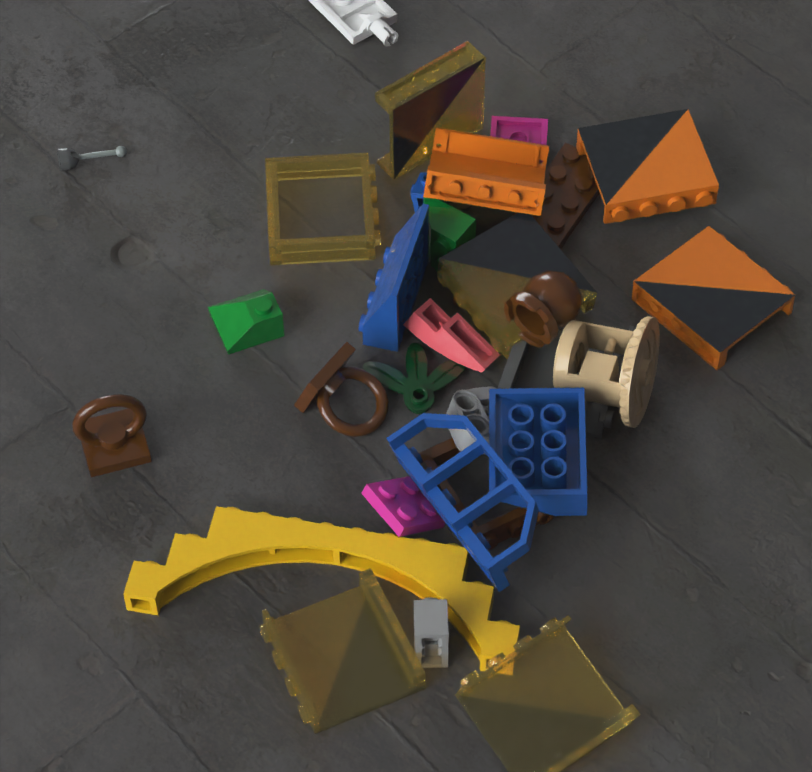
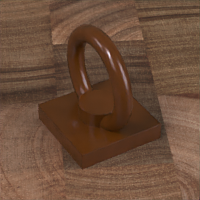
M346 342L308 383L294 406L304 413L317 398L319 412L332 429L347 436H365L376 431L386 419L388 397L383 385L371 373L360 368L344 367L356 350ZM346 379H353L364 383L375 396L376 411L372 418L365 423L350 424L344 422L331 409L329 398Z
M124 394L103 396L90 401L76 413L72 428L75 436L81 441L91 477L152 462L142 428L147 417L146 408L135 397ZM111 407L128 408L90 418L93 414Z

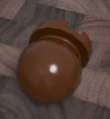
M547 270L533 276L523 291L515 292L504 303V313L508 323L514 320L515 324L522 331L518 335L530 345L542 348L545 344L549 345L558 336V330L564 329L570 321L576 319L581 309L582 294L577 283L564 272Z

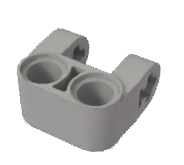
M488 386L456 391L446 414L467 416L489 443V419L487 417L489 416V389L497 388ZM449 429L459 451H463L476 442L467 430Z

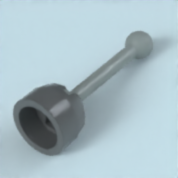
M118 146L114 150L78 154L72 148H57L60 171L75 168L79 160L112 155L124 157L127 153L124 146Z

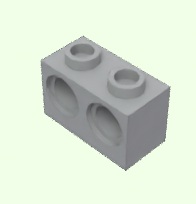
M428 597L422 600H414L415 668H447L449 643L447 599Z

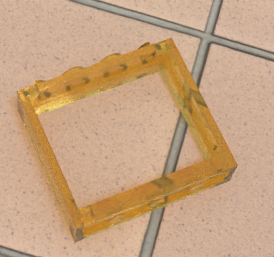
M368 153L265 158L270 265L376 260L375 246H381L380 230H374V225H379L378 208H373L372 203H377V186H371V181H376L375 164H369ZM361 176L365 235L281 239L278 181Z

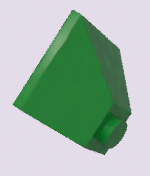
M265 289L208 307L209 314L228 355L285 336L281 309L273 293Z

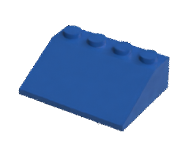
M424 203L395 235L391 247L387 246L383 257L384 268L377 271L375 279L376 290L375 292L370 291L367 300V315L362 314L359 322V332H363V345L395 352L399 350L406 330L403 324L411 315L429 263V204Z
M585 388L489 389V445L536 501L539 512L553 516H587ZM489 459L490 492L505 482L506 478ZM516 491L501 501L527 509V504Z

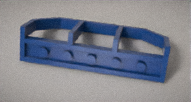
M422 413L386 439L406 473L498 592H501L510 585L505 576V573L508 571L507 566L530 551L539 512L537 503L467 416ZM427 427L464 429L476 441L435 470H432L430 467L425 470L421 466V463L424 461L418 451L413 446L408 449L404 444ZM485 453L506 478V481L458 513L454 508L457 503L446 488L441 491L437 485ZM516 491L527 504L521 538L499 555L497 554L492 557L488 551L491 546L483 534L479 532L475 535L471 530V527L474 526L472 521Z

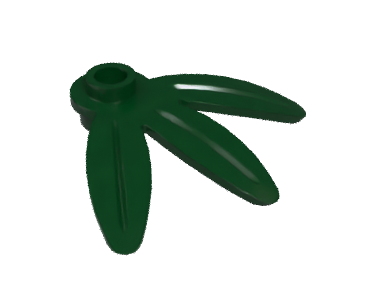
M418 343L410 344L406 352L408 378L397 369L384 363L369 361L363 365L364 370L375 376L383 386L403 394L406 407L415 414L427 412L434 404V393L456 380L467 368L452 360H448L439 365L427 377V358L423 348ZM415 396H423L424 398H422V399H416V398H414V397H415Z

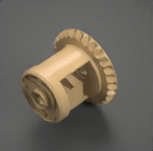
M644 317L637 324L634 331L576 320L570 321L562 331L556 350L553 368L554 388H585V401L619 407V413L624 425L636 428L647 409L656 375L660 343L657 318ZM589 348L602 350L604 353L589 351ZM613 353L624 354L620 374L618 356H614Z

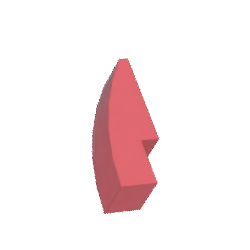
M431 298L421 305L403 324L418 339L433 350L458 364L479 372L487 369L500 356L458 312L450 318Z

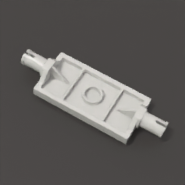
M308 0L353 45L373 34L386 47L390 46L387 40L394 44L398 39V33L390 27V25L397 22V13L383 0Z

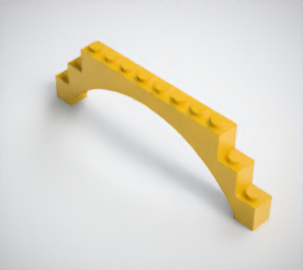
M216 506L207 538L191 533L186 535L175 533L165 566L154 561L141 562L134 560L123 593L128 611L159 615L160 608L181 594L204 582L231 572L278 563L307 562L337 565L367 572L388 580L412 592L421 599L428 597L447 599L448 621L463 636L480 661V671L512 676L519 644L520 625H514L505 620L490 621L494 586H489L479 581L465 582L469 553L458 544L430 542L424 538L398 537L393 533H375L358 527L345 528L328 522L315 523L304 521L297 517L273 516L267 512L254 513L242 511L236 507L224 508Z

